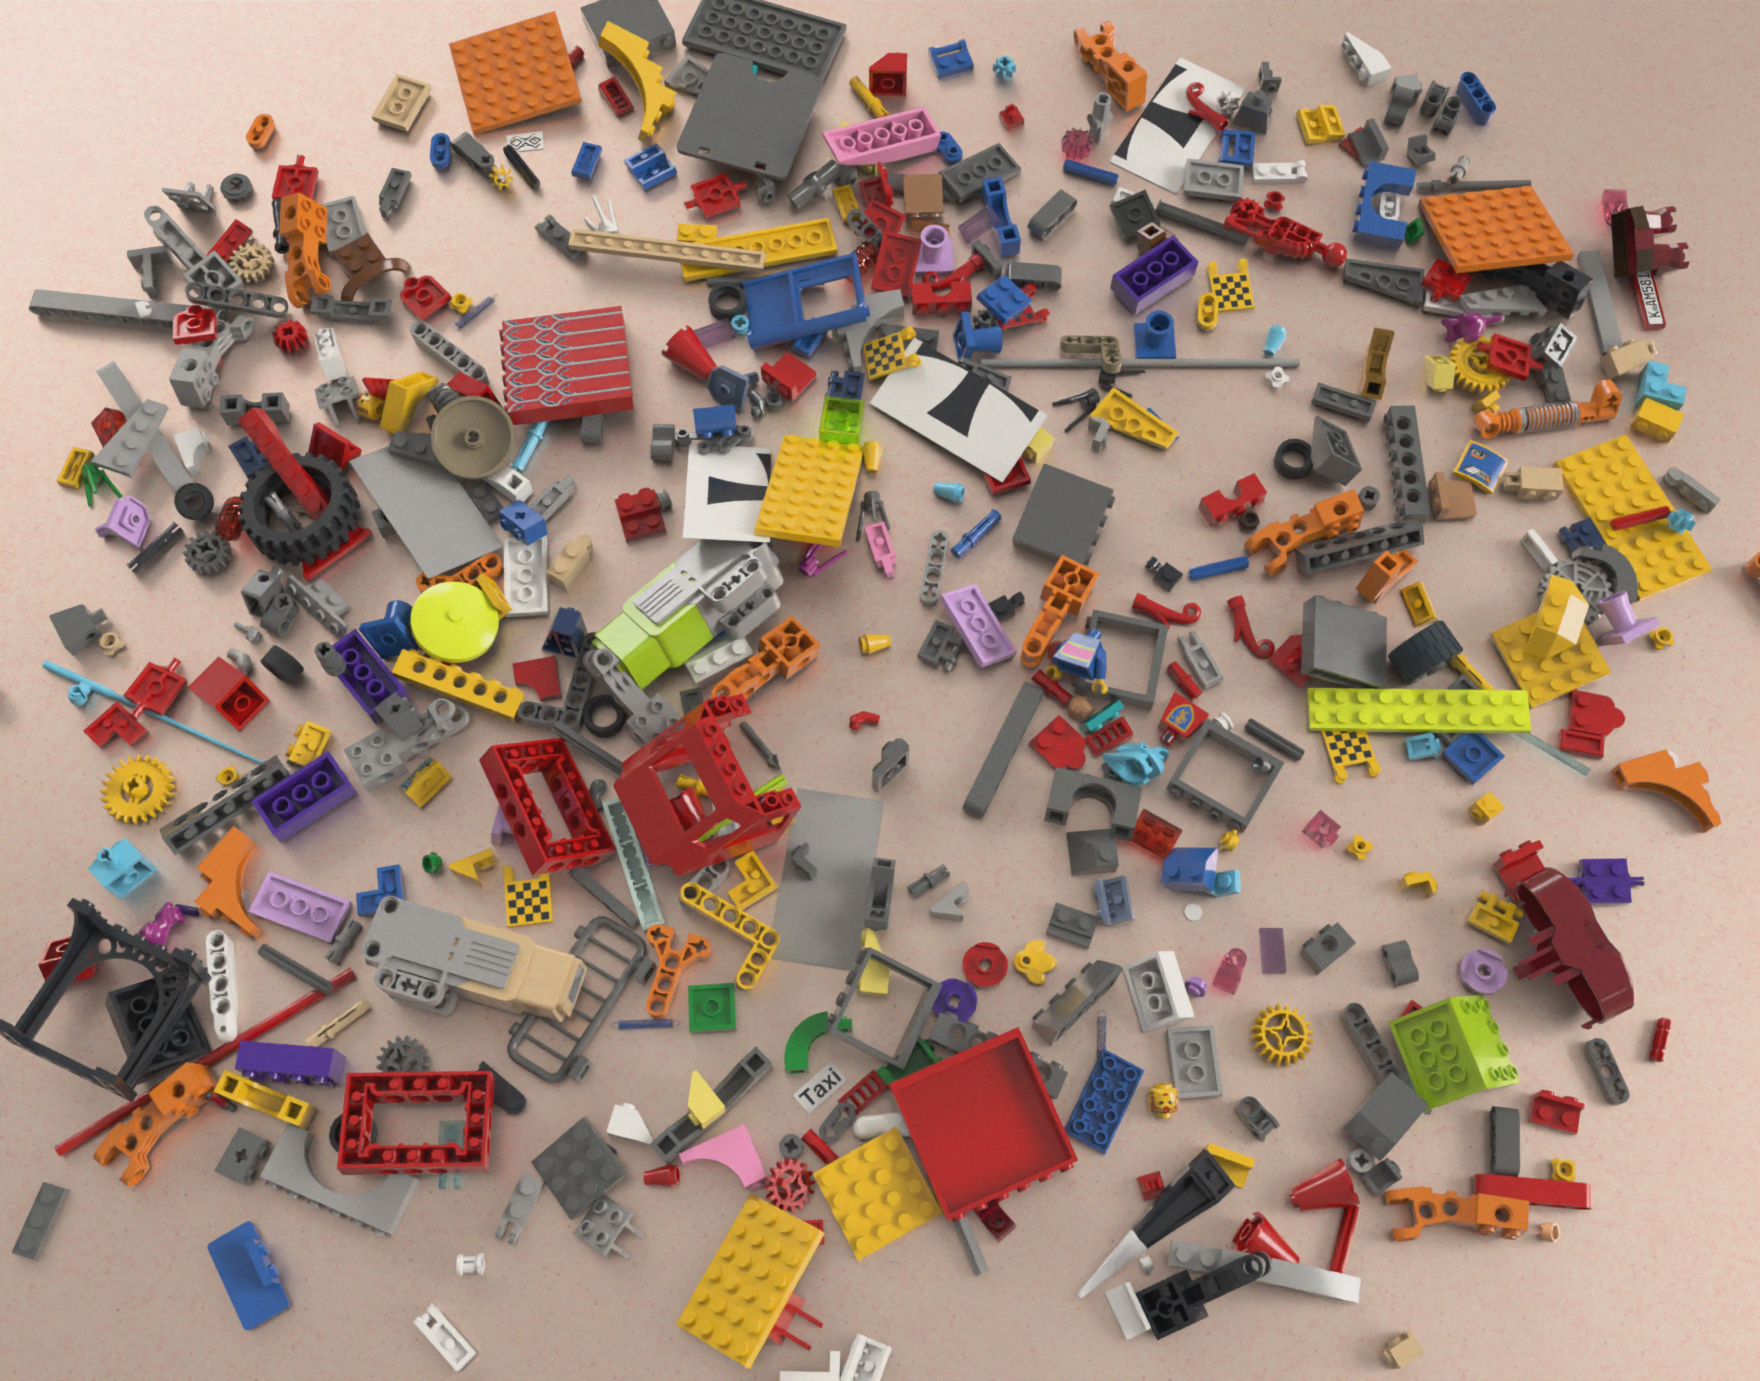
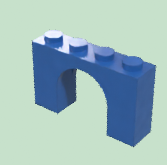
M1370 161L1368 167L1364 168L1361 180H1364V185L1360 186L1358 193L1361 201L1357 203L1355 215H1358L1357 221L1354 220L1351 232H1354L1353 240L1400 248L1404 241L1407 222L1381 217L1373 209L1371 199L1382 192L1409 196L1414 187L1416 169Z

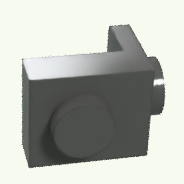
M1426 134L1408 138L1407 156L1417 165H1424L1427 162L1435 161L1436 153L1427 146L1428 136Z
M805 842L802 846L798 845L792 851L791 863L796 868L795 871L799 876L804 879L807 877L812 881L817 876V868L804 858L810 851L809 845Z
M1386 1158L1360 1178L1372 1194L1377 1197L1403 1177L1400 1174L1399 1166L1394 1161Z

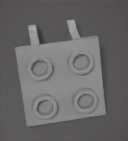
M191 181L187 182L184 190L162 187V192L180 208L188 209L189 207H194L204 212L207 209L215 210L216 208L210 202L214 192V187L211 184H206L202 194L194 192L195 184Z
M354 376L342 377L337 382L325 383L315 389L319 409L328 407L336 428L340 427V423L333 408V403L347 399L355 420H360L352 400L359 397Z
M602 1195L593 1203L573 1233L604 1256L612 1248L626 1259H629L631 1255L613 1243L623 1227H626L640 1238H643L645 1235L628 1223L634 1214L606 1195Z

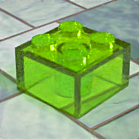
M824 396L819 426V441L828 442L833 440L839 442V444L848 445L855 443L860 446L865 416V400Z

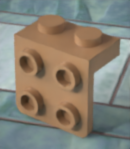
M940 174L904 176V214L909 215V218H920L921 214H928V217H940V214L944 213L942 176Z
M1435 472L1428 483L1435 520L1475 518L1477 511L1471 482L1469 480L1445 481L1444 472Z

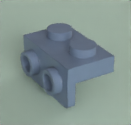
M1122 875L1103 881L1095 879L1093 892L1095 898L1099 901L1100 908L1097 909L1100 921H1103L1108 926H1113L1135 920L1127 877Z

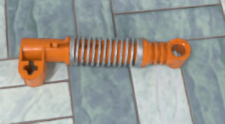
M1603 380L1595 386L1590 402L1568 401L1559 402L1558 404H1542L1541 406H1524L1523 408H1512L1510 411L1502 413H1492L1490 410H1483L1474 417L1473 422L1484 438H1492L1498 433L1508 431L1519 434L1522 432L1575 427L1585 422L1614 419L1618 413L1622 394L1611 380Z

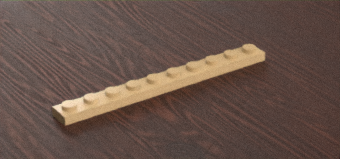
M572 229L568 244L570 250L763 273L766 252L580 229Z

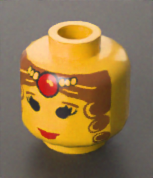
M367 391L361 393L356 399V411L361 417L378 420L383 415L385 400L374 397Z
M1171 1083L1154 1084V1087L1148 1091L1149 1110L1152 1113H1157V1118H1171V1113L1179 1110L1178 1090L1172 1087Z

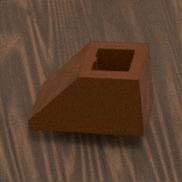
M1151 222L1137 231V249L1145 254L1172 235L1178 241H1180V237Z

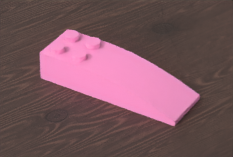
M925 107L822 132V136L838 164L845 165L876 164L879 161L887 163L937 150L941 137L939 130Z

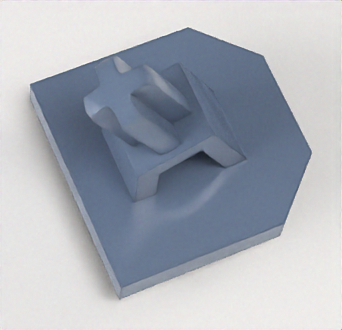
M722 365L710 371L707 389L715 401L723 405L734 404L735 411L741 413L744 408L748 385L759 381L758 373L751 372L742 375L738 371L736 372Z

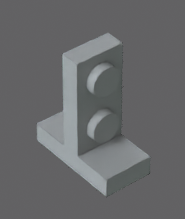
M166 246L127 250V258L133 268H141L143 274L141 286L143 291L147 292L150 299L159 298L158 265L173 263V255Z

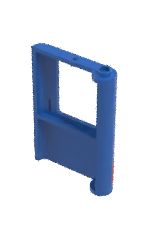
M856 252L742 282L750 330L747 331V337L752 350L866 322L868 317L871 316L869 306L865 304ZM848 277L853 278L857 302L856 308L804 320L800 294L802 289Z

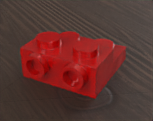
M642 488L637 494L623 493L618 496V499H614L626 543L666 532L655 489Z

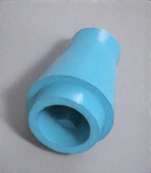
M1272 325L1268 329L1264 354L1268 356L1275 355L1287 337L1285 328L1279 325Z
M936 482L933 493L954 503L957 501L962 502L965 486H962L961 483Z

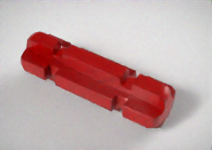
M1664 1017L1658 1019V1030L1655 1031L1652 1044L1654 1049L1651 1050L1649 1056L1652 1061L1659 1063L1664 1061V1050L1667 1049L1670 1036L1669 1030L1672 1028V1020Z

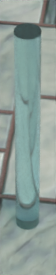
M1531 733L1515 734L1583 775L1587 776L1589 773V767Z

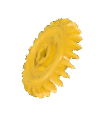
M1481 335L1477 341L1472 343L1459 340L1457 344L1453 345L1452 351L1449 353V360L1456 365L1454 377L1459 376L1456 383L1465 381L1463 389L1470 384V392H1473L1478 387L1479 394L1482 393L1484 388L1486 393L1489 394L1492 389L1493 391H1498L1499 387L1503 389L1510 382V376L1487 369L1488 356L1486 352L1474 353L1483 352L1476 350L1479 341L1490 345V336L1486 339L1484 335Z
M137 754L136 761L128 756V764L119 760L121 768L111 766L115 774L106 773L110 781H101L104 786L108 787L107 789H100V792L106 795L100 798L103 803H107L103 808L109 811L108 814L111 817L115 816L117 821L123 820L126 824H129L131 821L134 824H138L140 819L147 822L148 816L154 819L156 811L162 813V806L169 805L166 799L173 797V794L169 792L175 788L173 784H170L174 781V777L170 776L171 770L166 768L164 762L159 763L157 757L151 759L149 755H145L143 760L142 756ZM150 777L154 785L153 792L145 802L139 804L141 800L146 799L150 794V787L146 783L147 778ZM123 789L130 796L128 803L124 800Z

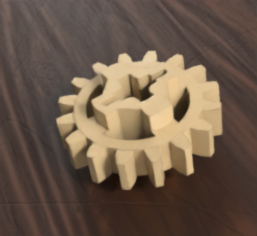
M247 242L244 248L240 245L239 251H233L235 256L229 258L231 260V263H229L231 269L241 280L245 279L247 283H250L251 279H254L255 283L258 282V278L264 280V274L270 275L269 269L274 268L272 263L274 258L269 248L266 249L264 244L258 246L257 242H254L253 246H250Z

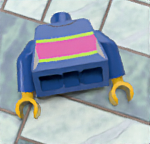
M1093 628L1090 629L1087 636L1073 633L1070 638L1056 646L1052 659L1053 666H1049L1046 669V674L1051 677L1053 676L1056 680L1061 679L1062 671L1092 681L1096 678L1097 682L1092 684V691L1097 693L1098 686L1101 685V694H1106L1108 687L1103 683V679H1106L1107 670L1106 651L1099 640L1102 634Z

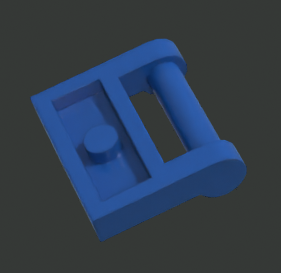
M960 39L956 43L937 48L934 46L928 48L929 57L938 78L974 69V63L967 49L965 39ZM960 50L959 53H955V54H951V55H947V56H943V57H939V58H938V56H937V55L945 54V53H948V52Z
M1222 130L1220 132V139L1222 140L1221 153L1218 162L1252 168L1255 132ZM1230 139L1235 140L1233 156H1228Z

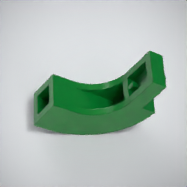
M828 1011L816 1013L806 1018L793 1030L785 1048L784 1062L786 1074L809 1073V1049L816 1039L827 1035L825 1033L827 1028L825 1022L828 1018ZM842 1016L837 1029L844 1033H851L852 1019Z

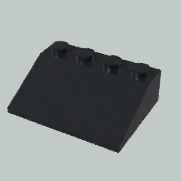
M167 974L163 978V983L172 984L176 982L179 974ZM155 978L110 991L107 994L105 1006L127 1059L156 1014L159 1003V990ZM167 990L165 996L169 997L171 991L174 993L175 990ZM191 1001L141 1077L138 1085L162 1077L180 1068L186 1062H191L211 1052V1047Z

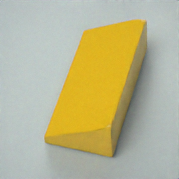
M1421 581L1401 589L1416 627L1439 621L1425 586Z

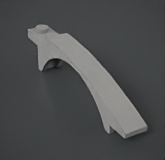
M1171 1240L1168 1266L1187 1269L1188 1273L1205 1275L1249 1253ZM1271 1258L1273 1266L1270 1273L1255 1280L1257 1282L1304 1291L1325 1299L1359 1303L1361 1278L1303 1264ZM1253 1260V1267L1258 1271V1264Z

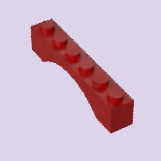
M251 408L237 420L309 515L316 521L327 509L331 496L294 458L283 442L276 425L264 409Z

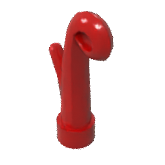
M1200 82L1191 83L1186 89V97L1197 111L1189 110L1188 114L1204 119L1212 124V127L1218 132L1226 129L1229 120L1198 98L1204 92V85Z
M976 253L941 281L936 272L928 271L923 275L922 282L931 283L932 290L944 289L951 286V282L965 281L972 273L985 267V263L982 257ZM933 277L935 279V283L930 282L928 278Z
M1140 593L1136 594L1131 607L1137 611L1148 613L1165 625H1169L1166 620L1191 624L1195 623L1201 616V608L1195 603H1187L1183 607V614L1146 598L1147 596ZM1188 609L1194 610L1195 614L1190 616Z
M1235 596L1229 599L1227 605L1232 612L1235 626L1234 641L1238 642L1241 634L1247 646L1255 655L1264 658L1271 656L1275 652V644L1270 639H1262L1256 643L1246 613V603L1243 596ZM1262 645H1267L1269 649L1262 650L1260 647Z

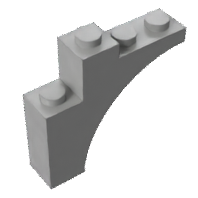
M900 289L864 295L865 304H868L871 314L868 317V321L831 330L833 338H837L838 345H843L844 353L849 355V358H847L848 370L862 373L861 356L864 349L863 344H866L874 332L880 328V323L886 324L899 317H904V303ZM854 297V305H851V309L857 306L856 297Z

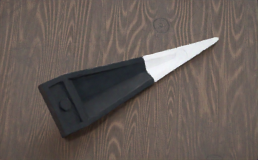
M1203 1149L1188 1165L1185 1164L1079 1291L1077 1294L1078 1298H1083L1112 1274L1165 1236L1219 1203L1236 1186L1208 1150Z

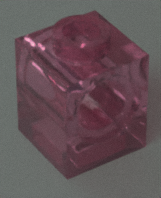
M1320 809L1302 832L1323 849L1327 843L1332 846L1340 835L1337 832L1341 826ZM1319 827L1325 828L1328 834L1321 833Z

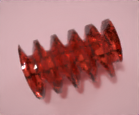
M867 240L863 241L856 250L851 252H856L861 277L862 273L865 274L867 272V268L871 269L873 267L872 263H877L876 256L879 255L875 245ZM852 277L845 278L851 283H853Z
M234 496L226 499L215 523L216 533L224 540L236 541L240 538L243 531L242 524L238 518V515L241 514L237 510L238 503H243L240 497Z

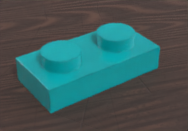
M1120 700L1112 701L1079 726L1083 732L1091 731L1094 733L1103 727L1102 723L1107 719L1111 721L1120 715L1119 711L1124 706Z

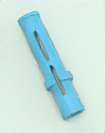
M550 421L536 422L531 429H528L527 437L511 464L512 469L520 473L524 471L537 443L542 440V434Z

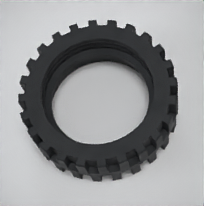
M306 452L305 456H300L299 453H292V455L321 487L330 489L332 492L331 500L325 512L309 526L292 532H277L268 528V520L272 508L263 500L264 497H269L268 494L274 491L281 500L292 492L270 463L265 464L267 468L263 471L257 470L254 473V480H248L245 484L247 487L246 492H241L240 499L243 503H238L237 510L241 514L238 515L242 528L262 555L265 554L271 561L277 559L282 565H286L289 561L293 566H300V562L306 561L307 564L314 563L313 559L320 557L323 560L327 558V553L332 550L334 552L340 549L338 545L342 541L346 543L350 539L348 533L355 531L357 526L354 520H359L360 513L357 510L360 508V502L357 499L358 495L341 467H338L332 459L328 461L325 456L320 454L315 458L313 453Z

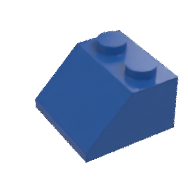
M1175 847L1164 860L1161 882L1171 891L1213 892L1218 848Z

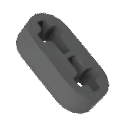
M839 1103L820 1126V1138L825 1142H836L856 1117L855 1107L850 1103ZM849 1107L850 1110L848 1111L850 1117H844L839 1122L838 1119L842 1115L840 1109H846ZM836 1123L837 1126L833 1131L836 1135L827 1138L825 1136L827 1134L825 1128H831Z

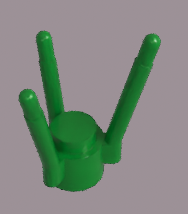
M92 463L82 466L81 471L84 476L82 480L85 486L88 506H92L90 486L93 493L97 494L95 484H98L101 478L104 479L118 498H122L121 493L106 476L104 470H99L98 466Z

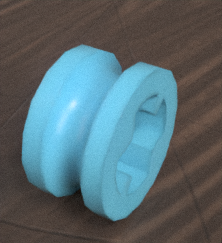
M744 315L733 317L731 321L732 331L736 335L746 334L749 330L748 318Z

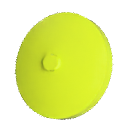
M444 582L428 588L418 597L412 608L410 625L416 643L428 655L444 662L461 663L478 658L492 646L497 636L499 618L496 608L482 590L467 583Z

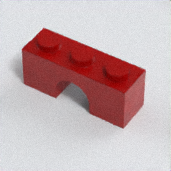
M971 281L951 282L950 292L943 296L937 295L932 291L931 283H911L912 315H943L946 313L961 314V312H971Z
M1255 473L1236 482L1233 490L1237 496L1236 499L1224 497L1220 490L1201 498L1198 508L1210 527L1216 524L1222 525L1229 518L1241 516L1247 509L1257 508L1264 503L1267 491Z

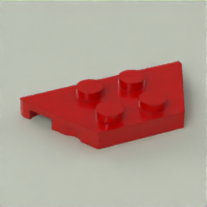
M357 526L354 532L350 531L348 533L350 539L346 543L342 541L338 545L340 548L338 551H330L326 554L327 558L323 560L320 557L313 559L314 563L307 564L306 561L301 562L304 579L308 582L373 535L372 531L369 528L364 529Z

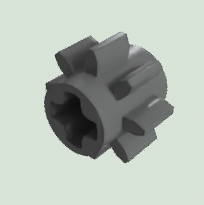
M988 309L978 310V316H973L974 329L997 326L995 316Z

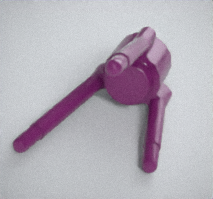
M811 543L805 555L799 561L797 568L807 577H810L812 574L816 577L820 571L844 556L847 550L842 551L817 567L818 561L814 556L822 545L817 544L814 548L815 544Z

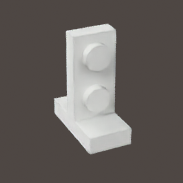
M830 1351V1372L780 1371V1381H840V1351Z

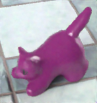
M1473 312L1463 314L1459 318L1442 319L1441 324L1447 329L1445 341L1451 343L1463 338L1466 343L1475 342L1484 334L1486 326L1501 321L1503 317L1501 315L1482 317L1479 313Z
M166 902L155 914V920L146 923L139 930L138 934L147 938V942L152 945L159 943L164 946L171 926L178 922H185V919L182 917L179 907L173 906L171 902Z

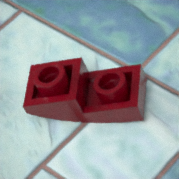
M995 1199L986 1203L987 1208L974 1214L999 1243L1016 1228V1224L1004 1212L999 1203H996Z

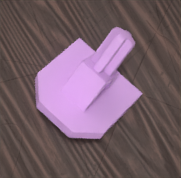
M132 496L117 499L114 502L107 522L96 527L95 531L99 537L113 533L131 546L140 548L151 521L147 506Z

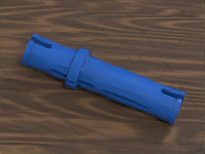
M992 509L971 531L964 533L962 539L950 549L953 556L960 559L970 548H974L977 545L976 542L1002 519L1001 514L997 510Z

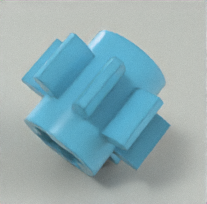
M1007 56L996 58V64H993V72H996V78L998 77L1001 80L1013 78V73L1016 72L1013 58L1011 59Z
M1679 508L1677 513L1671 511L1667 518L1668 522H1671L1669 528L1681 534L1685 530L1691 531L1696 524L1692 520L1694 514Z

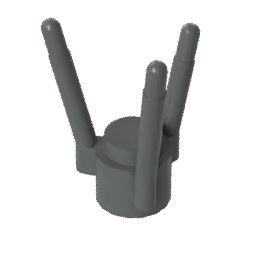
M868 491L864 494V501L861 502L856 541L860 540L866 509L868 512H872L874 522L877 521L876 512L880 509L886 529L890 530L884 503L880 500V493L877 491Z

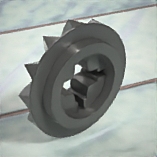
M235 173L223 179L220 184V191L224 198H228L230 201L234 199L240 201L242 197L247 198V193L251 192L252 184L246 175ZM232 185L240 187V190L233 189Z

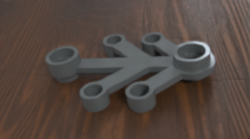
M737 425V430L733 431V435L721 436V432L713 433L711 438H701V435H696V432L689 433L686 429H679L675 434V444L678 447H687L691 444V440L710 439L708 442L702 441L697 444L699 454H708L716 445H718V451L721 454H727L738 443H750L754 437V430L749 426Z

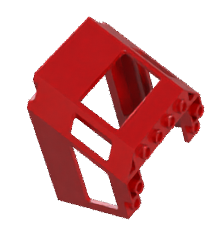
M742 693L727 697L725 694L705 700L623 762L622 773L619 779L615 781L613 787L651 864L656 866L665 864L671 867L675 874L682 876L743 855L752 850L777 843L802 807L792 787L779 792L772 790L755 796L724 733V730L732 725L730 720L749 715L752 712ZM684 724L683 729L675 731ZM692 762L715 810L685 831L656 773ZM784 816L781 822L771 824L770 820ZM726 818L741 825L730 834L706 842L698 840L699 837Z

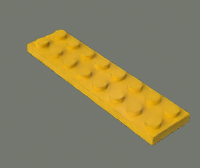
M830 218L691 242L766 252L764 267L838 254ZM680 263L684 282L743 271Z

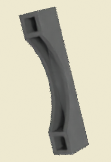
M757 1046L737 1063L732 1071L712 1090L725 1106V1112L773 1069L772 1063ZM688 1112L664 1130L650 1145L666 1164H670L679 1156V1153L685 1151L720 1117L705 1129H702L699 1124L697 1126L693 1125L687 1116Z

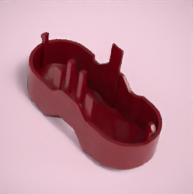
M1546 867L1518 881L1514 888L1504 890V897L1516 892L1525 915L1538 932L1527 938L1532 947L1537 945L1535 950L1537 953L1519 961L1518 965L1512 968L1519 980L1527 976L1528 981H1531L1548 971L1558 974L1551 978L1555 987L1567 981L1568 987L1575 999L1592 1019L1581 1025L1586 1030L1593 1028L1592 1025L1595 1023L1603 1024L1633 1008L1635 1005V989L1623 956L1608 940L1597 922L1591 903L1567 876L1555 868Z

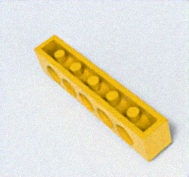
M402 649L392 670L393 675L401 681L514 723L517 722L519 717V705L526 701L524 694L518 688L510 687L509 689L503 687V684L493 679H490V681L484 680L478 673L470 672L468 674L456 665H444L441 660L433 657L428 659L413 649L409 651ZM418 666H425L424 671L421 673H416L415 669ZM444 673V679L435 680L437 674ZM458 681L466 682L462 688L455 687ZM477 689H486L483 695H475ZM498 696L506 697L503 703L495 702Z

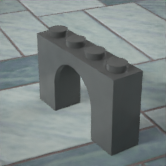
M1056 767L1044 821L1066 826L1071 803L1080 797H1095L1104 801L1112 811L1109 836L1131 841L1136 826L1142 787Z

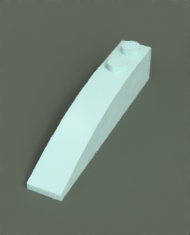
M619 798L603 802L605 814L643 931L648 930L654 924L663 925L665 924L637 834Z

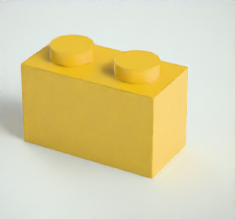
M1646 397L1639 406L1630 426L1652 435L1658 440L1669 443L1677 433L1685 414Z

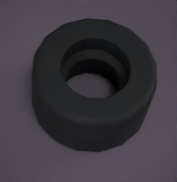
M273 645L261 659L262 665L269 672L288 685H292L304 671V667L299 661L276 645Z

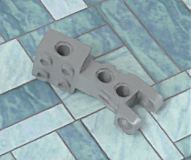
M152 205L146 208L144 218L153 229L157 240L163 246H166L188 269L183 274L187 284L200 282L239 290L244 288L243 281L215 250L206 256L160 206ZM153 213L161 214L158 220L153 221L150 219ZM193 289L198 296L201 295L200 290ZM217 292L212 293L210 296L214 301L222 299V295Z
M211 307L217 318V339L191 343L194 345L192 349L182 348L169 377L180 405L205 408L207 401L211 398L212 389L218 382V375L215 373V369L221 355L234 341L246 340L249 337L255 324L252 317L240 314L232 324L225 322L227 315H229V310Z
M594 649L584 654L582 659L584 667L598 684L614 698V701L628 713L630 718L625 722L624 727L642 746H645L681 719V716L659 693L652 699H649L625 671L621 673L616 666L620 662L609 649ZM597 656H599L600 658L599 664L597 662ZM684 724L675 731L683 729Z
M439 698L429 704L427 712L419 718L424 726L404 742L395 733L388 736L384 728L343 750L362 785L371 793L409 772L404 764L408 761V758L417 753L425 752L426 748L437 742L441 743L464 728L470 720L469 712L461 706L454 705L447 699ZM446 704L448 709L440 714L439 708ZM460 711L462 718L459 722L455 723L453 716L456 712Z

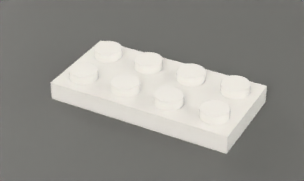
M546 536L528 546L516 540L515 537L504 538V596L513 608L505 615L506 618L548 615Z

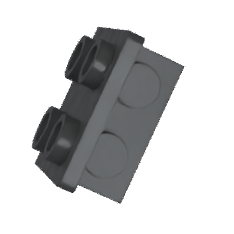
M1562 323L1553 327L1549 326L1545 331L1535 333L1530 338L1529 345L1532 346V359L1536 360L1542 357L1555 369L1561 368L1578 337Z

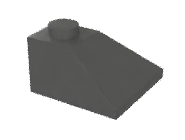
M1110 829L1066 832L1072 876L1116 872L1119 861L1114 837L1109 836Z

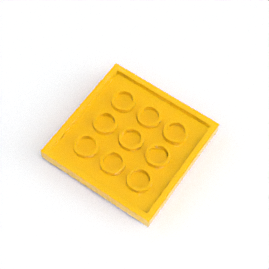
M1538 612L1491 632L1490 636L1519 690H1527L1530 709L1612 673L1584 622L1576 645L1546 660L1524 653Z
M896 1126L812 1173L857 1260L864 1258L942 1213Z

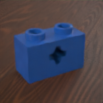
M520 499L499 511L502 528L505 531H509L516 540L523 542L525 545L528 546L547 535L545 519Z

